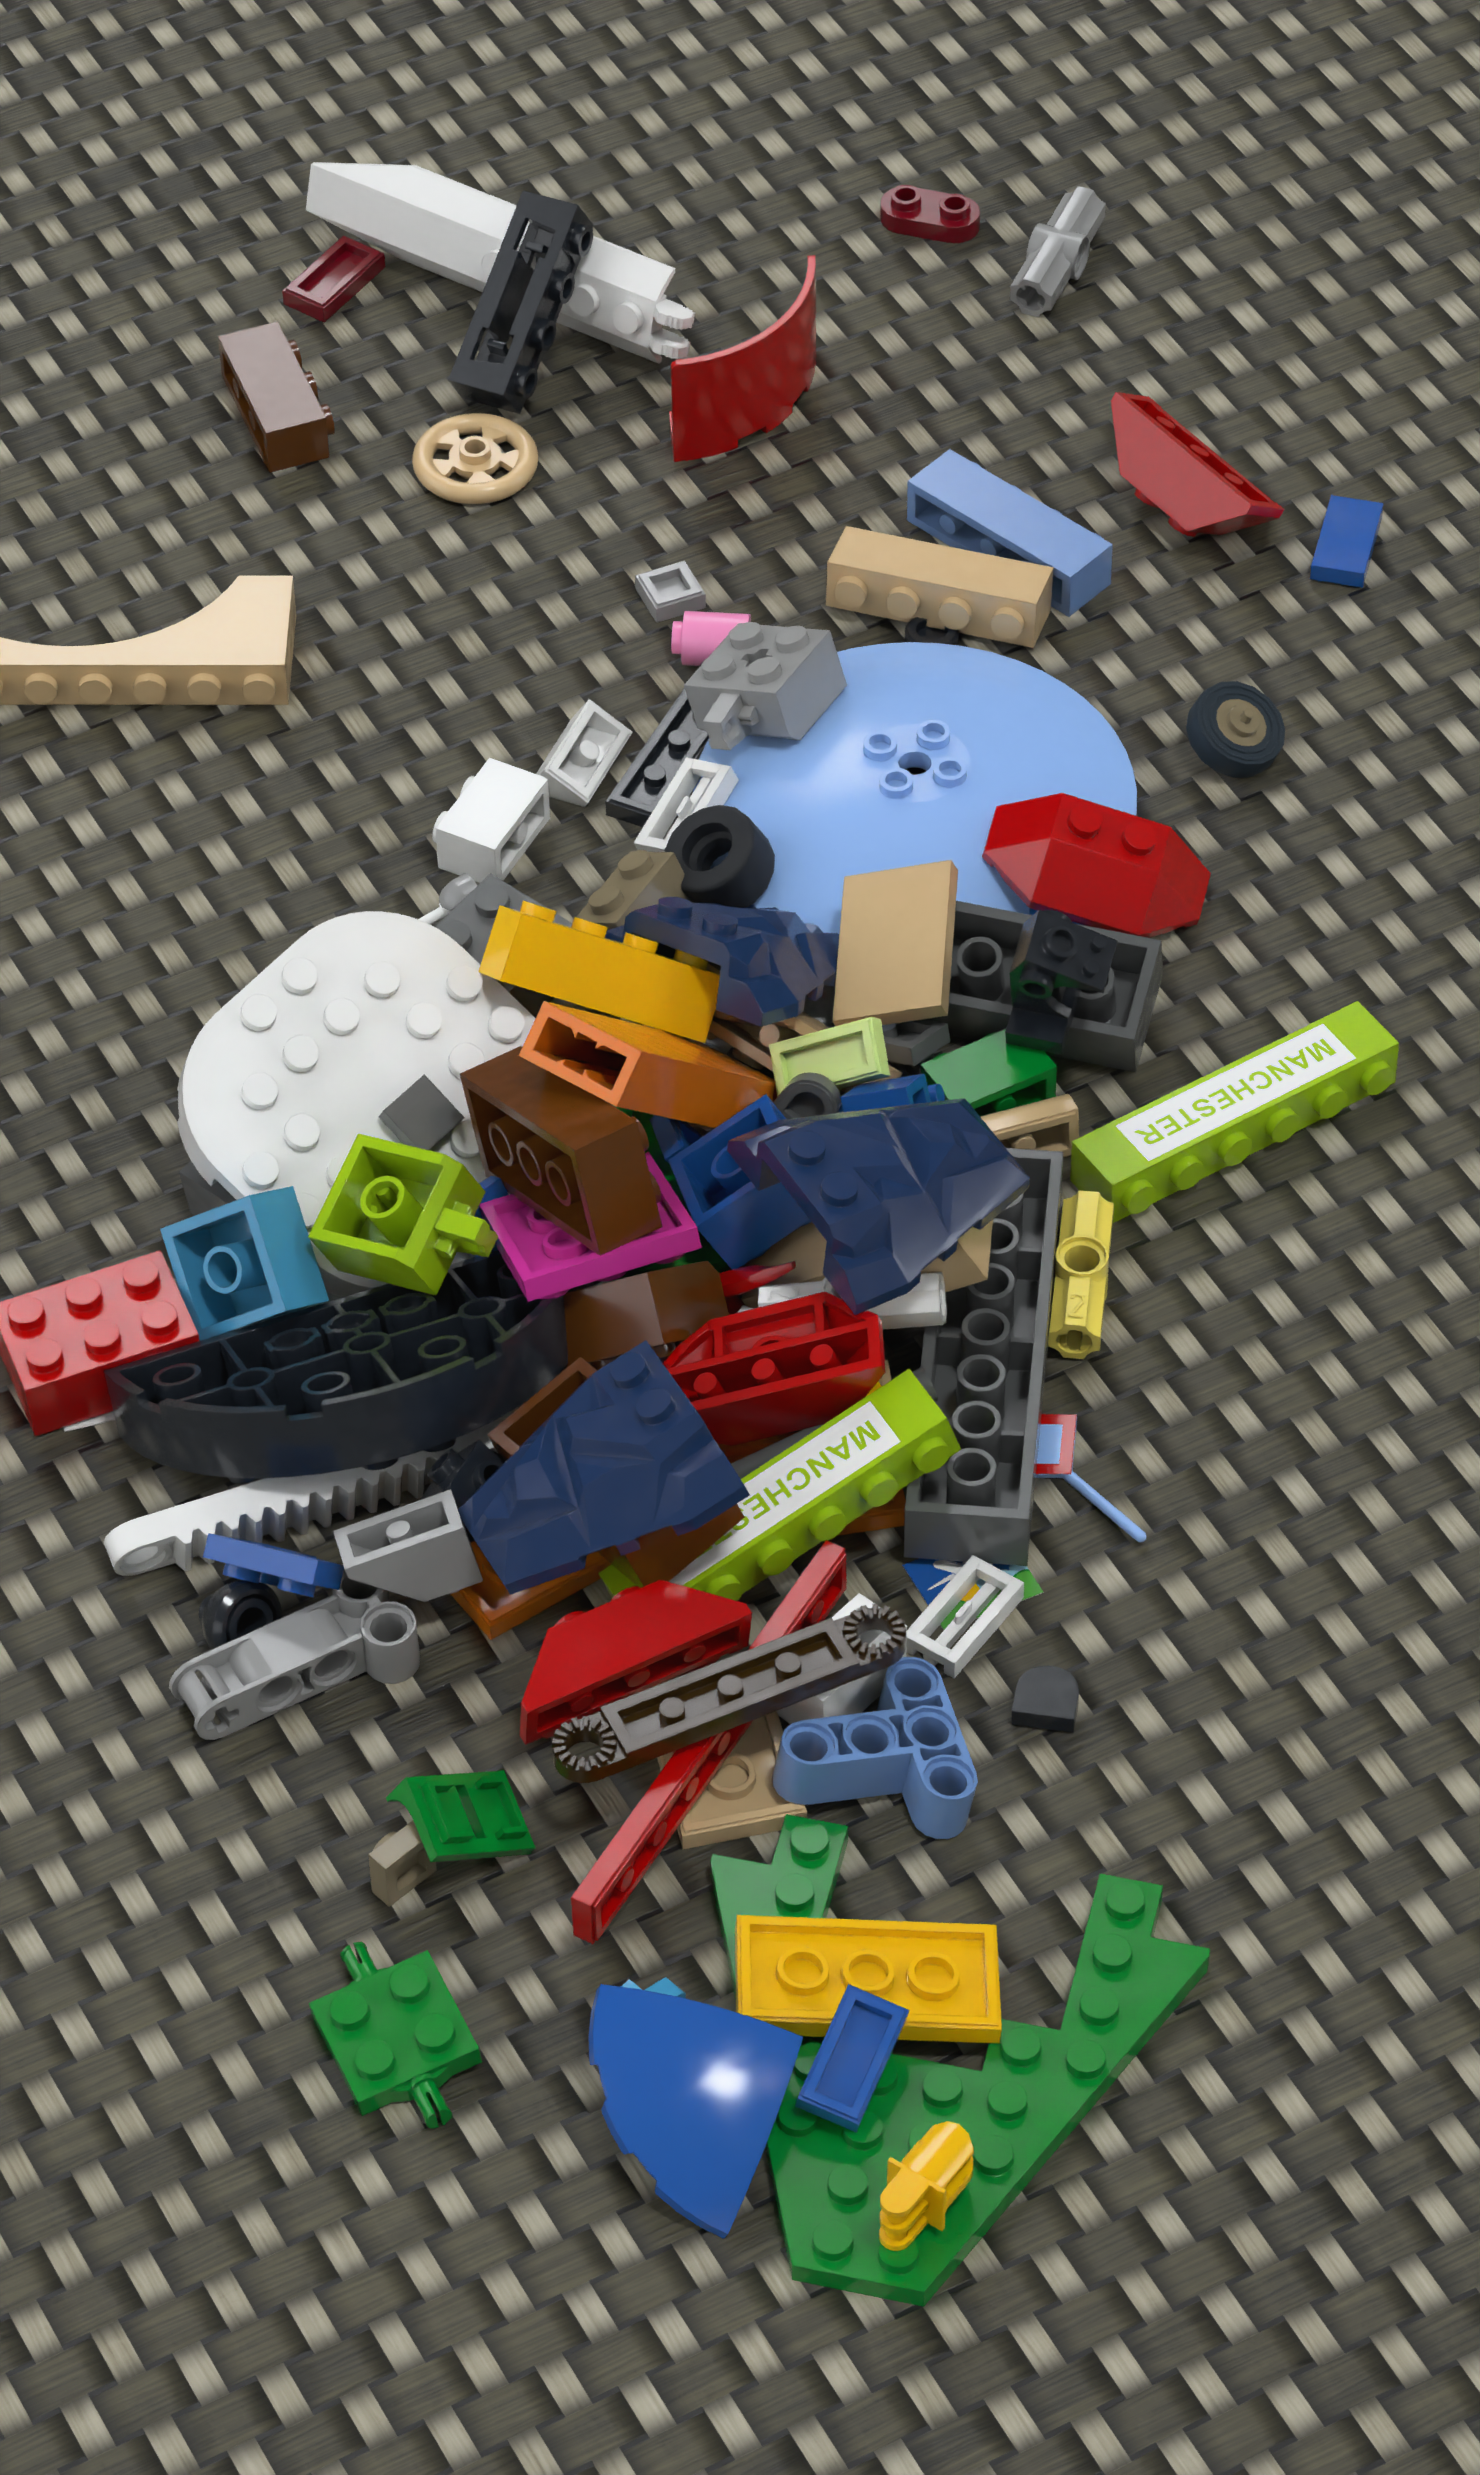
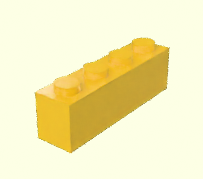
M524 900L520 911L499 905L478 971L479 973L502 982L705 1043L716 1010L720 974L706 970L709 961L677 949L673 959L656 954L659 943L630 933H625L622 943L607 939L605 935L608 927L578 917H574L571 927L553 922L557 911Z

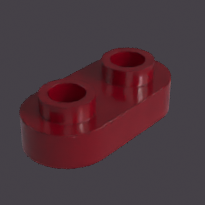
M900 185L888 190L882 196L880 201V220L882 225L893 233L946 243H963L973 239L980 230V208L974 200L961 194L922 189L912 185Z

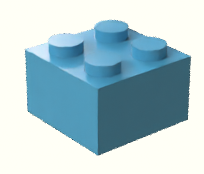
M293 1186L249 1195L160 1229L180 1294L199 1334L200 1341L329 1301Z

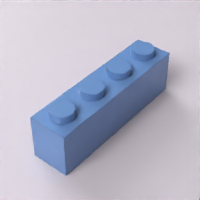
M951 449L947 450L907 481L908 522L950 547L1054 567L1051 607L1070 617L1111 584L1113 544Z

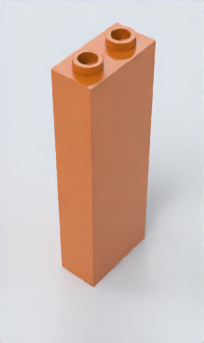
M543 1001L519 1053L520 1057L616 1107L712 1128L718 1127L765 1094H767L772 1102L777 1098L774 1079L702 1042L663 1030Z

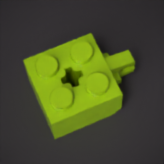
M357 1134L308 1238L338 1271L437 1295L457 1252L489 1257L498 1235L495 1231L490 1230V1225L484 1219L474 1217L486 1191L462 1163L442 1153Z

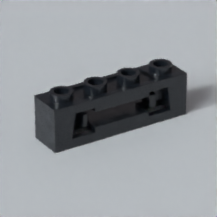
M522 191L448 379L464 399L520 414L525 400L533 395L538 380L537 369L544 352L551 348L555 340V323L563 304H566L573 294L575 286L574 275L581 257L589 252L593 242L594 225L579 205ZM529 221L530 223L525 233L524 239L522 241L519 251H517V248L519 246V243L522 239V236ZM534 256L537 262L535 269L531 267ZM485 330H486L487 333H486V335H485L483 344H482V346H481V349H480V351H479V353H478V356H477L476 360H474V358H475V356H476V353H477V351H478V348H479V346H480V342H481L482 337H483V335H484V332H485ZM511 336L513 340L510 345V348L508 349L507 342L509 340V337Z

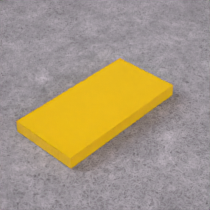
M754 1915L736 1916V2013L767 2022L800 2036L825 2037L849 1984L909 2010L907 2020L898 2040L1000 2043L1002 2023L997 1925Z

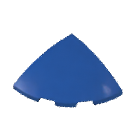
M601 1984L596 1990L591 2010L589 2062L591 2066L597 2065L599 2068L600 2080L606 2097L601 2111L610 2133L624 2155L633 2153L646 2171L656 2180L654 2191L658 2197L697 2226L724 2239L729 2234L763 2154L787 2089L803 2036L740 2013L694 2000L641 1989Z

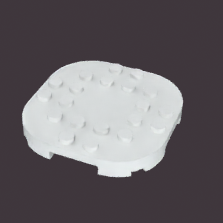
M364 911L335 917L312 928L295 941L216 1012L199 1032L187 1056L177 1088L179 1109L177 1124L183 1145L193 1165L207 1183L212 1186L218 1181L236 1200L257 1193L293 1186L309 1235L357 1134L403 1144L378 1116L425 1074L465 1117L430 1151L445 1154L462 1163L477 1182L480 1183L487 1177L485 1176L460 1073L519 1046L523 1047L536 1018L496 979L479 973L480 964L450 936L434 926L410 916L382 911ZM311 1241L325 1289L329 1293L342 1298L388 1284L338 1271ZM457 1252L452 1264L470 1258L467 1253Z

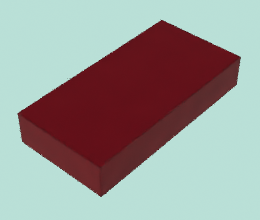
M343 235L282 290L283 304L325 323L386 267L385 253Z

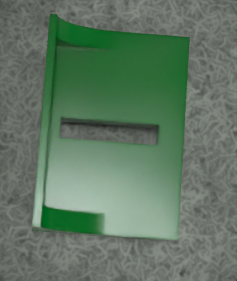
M504 1770L405 1777L386 1797L387 1802L399 1801L409 1811L430 1862L529 1855L536 1849Z

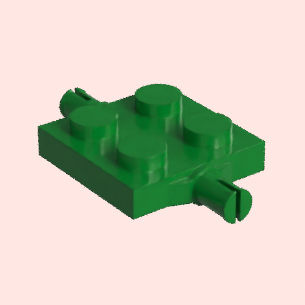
M353 1943L360 1964L350 1945L346 1946L342 1950L340 1957L354 1981L346 1987L310 2002L309 2007L312 2017L361 2115L364 2116L394 2102L411 2101L414 2099L428 2128L439 2127L432 2106H434L442 2124L445 2125L451 2119L452 2112L445 2103L438 2088L453 2075L482 2063L479 2047L429 1951L426 1950L393 1966L377 1970L365 1943Z

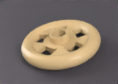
M469 413L444 419L430 427L419 438L414 447L412 464L421 484L438 497L461 504H486L508 498L527 485L537 469L538 450L531 435L517 423L497 415ZM482 434V437H480V436H471V437H467V438H465V439H463V440L460 439V436H464V435ZM506 441L515 450L501 453V449L497 444ZM437 449L450 450L448 460L433 459ZM499 467L509 471V473L498 479L491 477ZM456 472L459 476L468 479L466 483L459 482L449 477L452 473Z

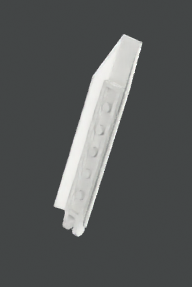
M313 162L310 168L306 211L403 261L483 292L517 205L416 165ZM528 221V224H527L526 229H525V231H524V234H523V236H522V239H521V241H520V243H519V246H518V248H517V251H519V249H520V246H521V244H522V241H523V239H524L525 233H526L527 228H528L529 223H530L529 221ZM593 236L591 248L585 256L581 257L575 272L573 294L570 300L563 304L556 322L659 364L662 361L661 355L671 359L687 358L690 349L688 339L663 329L662 325L681 330L692 328L695 312H692L693 310L688 309V307L685 308L681 304L666 299L664 292L675 274V268ZM535 256L531 263L533 269H535L537 264Z

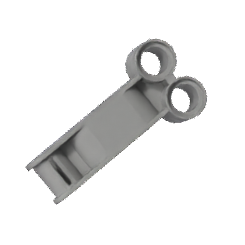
M344 1569L339 1590L332 1589L333 1595L187 1661L172 1675L169 1689L174 1698L184 1701L195 1717L194 1728L199 1737L205 1740H215L366 1671L374 1680L382 1683L396 1684L403 1682L416 1673L420 1664L417 1624L414 1613L406 1605L390 1602L389 1591L348 1579ZM196 1671H200L203 1675L201 1682L195 1674ZM215 1713L221 1721V1724L219 1725L216 1724L213 1720L215 1717Z

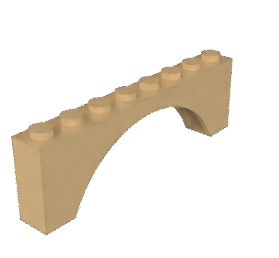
M238 576L226 591L199 612L162 630L128 640L86 646H52L25 643L0 637V705H288L296 626L293 576Z

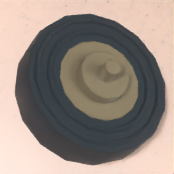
M1238 681L1219 682L1204 690L1189 710L1187 717V735L1190 745L1198 757L1214 771L1232 778H1249L1266 770L1273 763L1284 745L1285 726L1279 710L1271 699L1261 691Z

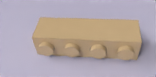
M846 526L827 562L826 606L903 622H909L916 617L927 619L926 626L945 630L944 626L949 629L959 630V633L1034 648L1051 611L1054 567Z

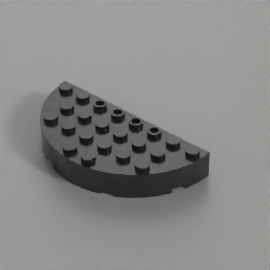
M499 1250L491 1252L489 1257L476 1256L451 1264L437 1295L388 1283L104 1370L119 1436L139 1454L159 1464L202 1475L229 1477V1480L236 1484L250 1483L260 1478L316 1475L363 1467L367 1470H381L394 1465L398 1458L420 1451L438 1452L452 1447L456 1443V1438L475 1431L521 1406L558 1376L568 1364L564 1297L536 1299L528 1302ZM571 1288L568 1292L576 1291L577 1288Z

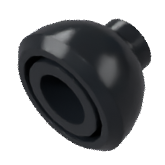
M241 1580L228 1583L207 1596L200 1605L198 1616L205 1641L212 1650L281 1619L282 1608L278 1596L268 1585L261 1582L254 1583Z

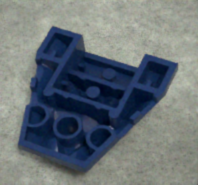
M663 897L658 900V904L632 911L625 916V924L623 926L609 929L605 935L607 939L622 943L625 933H630L659 943L656 954L673 959L677 949L720 965L716 1010L760 1027L798 1016L804 1011L805 996L807 994L809 1000L817 1001L823 995L824 985L835 987L839 934L823 933L817 925L803 923L795 912L782 911L776 907L758 909L737 908L714 903H692L687 899L679 897Z
M965 1098L782 1119L728 1140L727 1147L728 1153L758 1191L781 1182L826 1239L823 1275L854 1315L911 1291L920 1283L921 1271L937 1257L942 1261L949 1258L956 1252L958 1239L972 1227L981 1230L1029 1188L1030 1177Z
M645 1340L590 1375L458 1509V1512L467 1530L511 1595L585 1569L587 1555L616 1545L622 1556L641 1549L637 1537L672 1525L677 1536L696 1530L747 1498L750 1494L724 1452L712 1437L695 1407Z

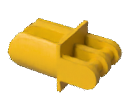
M950 2121L935 2124L913 2146L901 2162L892 2157L888 2159L887 2186L880 2195L881 2227L879 2229V2240L886 2249L891 2251L906 2249L927 2224L940 2231L945 2229V2212L973 2177L972 2155L974 2154V2148L969 2133L960 2124Z

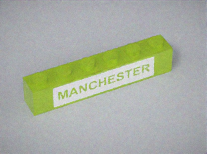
M1356 1001L1073 1140L1070 1181L1078 1190L1099 1192L1105 1200L1114 1203L1113 1223L1131 1214L1141 1213L1151 1204L1179 1190L1189 1189L1197 1184L1199 1180L1227 1166L1237 1165L1245 1160L1247 1156L1275 1142H1283L1289 1139L1295 1132L1321 1119L1331 1118L1343 1108L1369 1095H1377L1383 1092L1396 1081L1399 1042Z
M907 1369L743 1477L741 1481L750 1496L737 1504L745 1518L669 1582L738 1601L743 1593L767 1577L785 1571L796 1558L820 1542L828 1541L838 1536L846 1525L873 1507H879L888 1503L899 1490L923 1474L936 1471L942 1467L949 1457L961 1450L947 1417L912 1371ZM612 1564L598 1573L612 1598L620 1591L636 1586Z

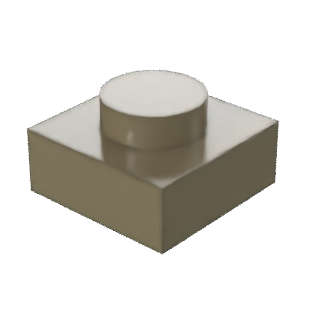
M413 1820L398 1832H390L376 1844L373 1851L368 1854L372 1893L388 1907L437 1871L436 1862H430Z

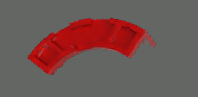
M815 255L807 256L806 279L797 299L788 311L773 325L751 339L731 348L708 355L678 359L671 363L672 411H669V427L674 462L696 460L738 448L739 439L751 435L758 430H762L767 434L793 413V404L802 392H808L816 367Z

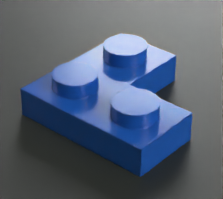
M208 1533L203 1558L225 1563L222 1575L249 1582H261L277 1586V1589L314 1597L316 1586L339 1590L344 1572L343 1565L317 1559L316 1556L264 1543Z

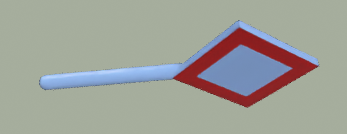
M1042 1414L1036 1478H1063L1133 1539L1140 1543L1146 1540V1533L1073 1472L1077 1414Z

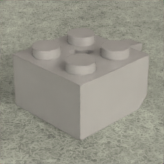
M756 622L738 623L684 684L697 728L708 733V742L711 749L731 750L748 735L801 740L847 686L830 630L806 629L803 626L759 625Z

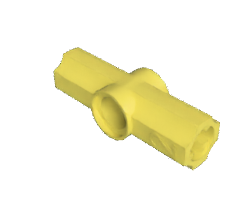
M1079 1190L1073 1197L1063 1199L1059 1241L1055 1252L1054 1288L1048 1334V1347L1059 1351L1063 1358L1084 1359L1091 1352L1100 1351L1104 1305L1108 1289L1114 1203L1105 1200L1099 1192Z

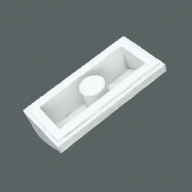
M590 699L569 721L536 773L548 778L549 797L582 807L589 803L633 733Z

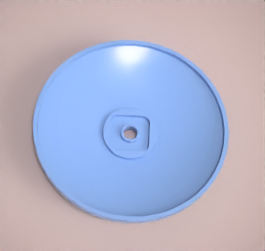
M902 642L876 644L839 651L837 654L847 686L801 740L748 735L731 750L711 749L707 741L699 758L702 761L732 767L739 781L724 806L735 807L748 816L769 840L775 854L774 873L767 889L755 903L747 908L776 907L782 911L795 912L803 923L817 925L823 933L840 934L844 876L952 860L958 869L956 901L1029 915V907L1005 883L995 866L991 867L982 858L996 806L1065 793L1135 816L1137 815V788L1134 771L1127 751L1114 729L1096 708L1065 683L1042 670L1000 654L959 645ZM917 767L926 770V772L912 775L905 769ZM701 776V778L699 779L698 783L696 784V786H695L694 789H693V792H694L695 788L697 787V785L699 784V782H700V780L702 779L703 776ZM729 852L718 857L713 862L710 870L721 864Z

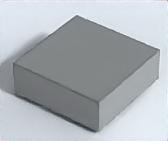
M685 561L635 575V589L656 623L684 615V611H697L706 608V594Z

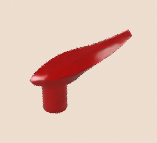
M792 1261L774 1266L752 1265L719 1273L729 1315L738 1313L741 1306L745 1305L739 1296L782 1277L796 1268V1262Z

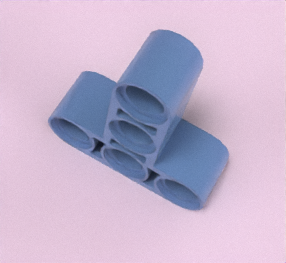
M903 1657L897 1663L888 1667L876 1711L807 1719L790 1724L784 1730L781 1737L772 1776L773 1787L778 1795L786 1801L800 1805L902 1793L915 1827L924 1835L935 1839L956 1837L964 1830L978 1783L976 1770L941 1675L935 1666L918 1657Z

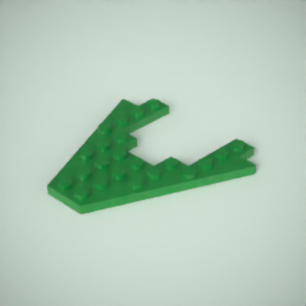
M786 1814L771 1865L712 1854L710 1860L711 1881L735 1999L736 1916L826 1918L848 1844V1826ZM1099 1874L1061 2029L1057 2030L1001 2019L1002 2032L1000 2043H989L982 2071L891 2054L857 2133L795 2106L799 2093L824 2040V2037L803 2036L787 2089L765 2146L792 2280L923 2307L928 2303L1207 1973L1210 1961V1948L1153 1938L1162 1903L1163 1885ZM946 2121L960 2124L969 2133L974 2148V2154L972 2155L973 2177L945 2212V2229L940 2231L927 2224L906 2249L901 2251L886 2249L879 2240V2229L881 2227L880 2195L887 2186L888 2159L892 2157L901 2162L913 2146L935 2124Z

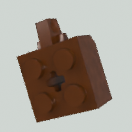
M708 1261L646 1272L564 1294L568 1348L567 1367L581 1357L586 1362L592 1363V1367L598 1371L645 1340L659 1359L670 1356L679 1344L710 1319L729 1315L720 1274Z

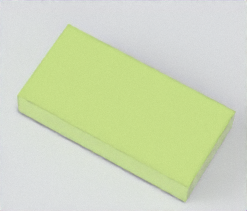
M868 1017L769 1044L777 1097L794 1077L802 1073L812 1072L824 1075L836 1085L838 1090L890 1076L882 1023L879 1018Z

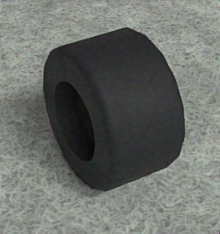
M715 805L702 808L691 814L672 832L664 852L675 853L685 874L681 883V890L694 903H714L727 907L747 908L755 903L767 889L774 873L775 854L769 840L748 816L735 807ZM729 852L721 864L710 870L713 862L718 857Z

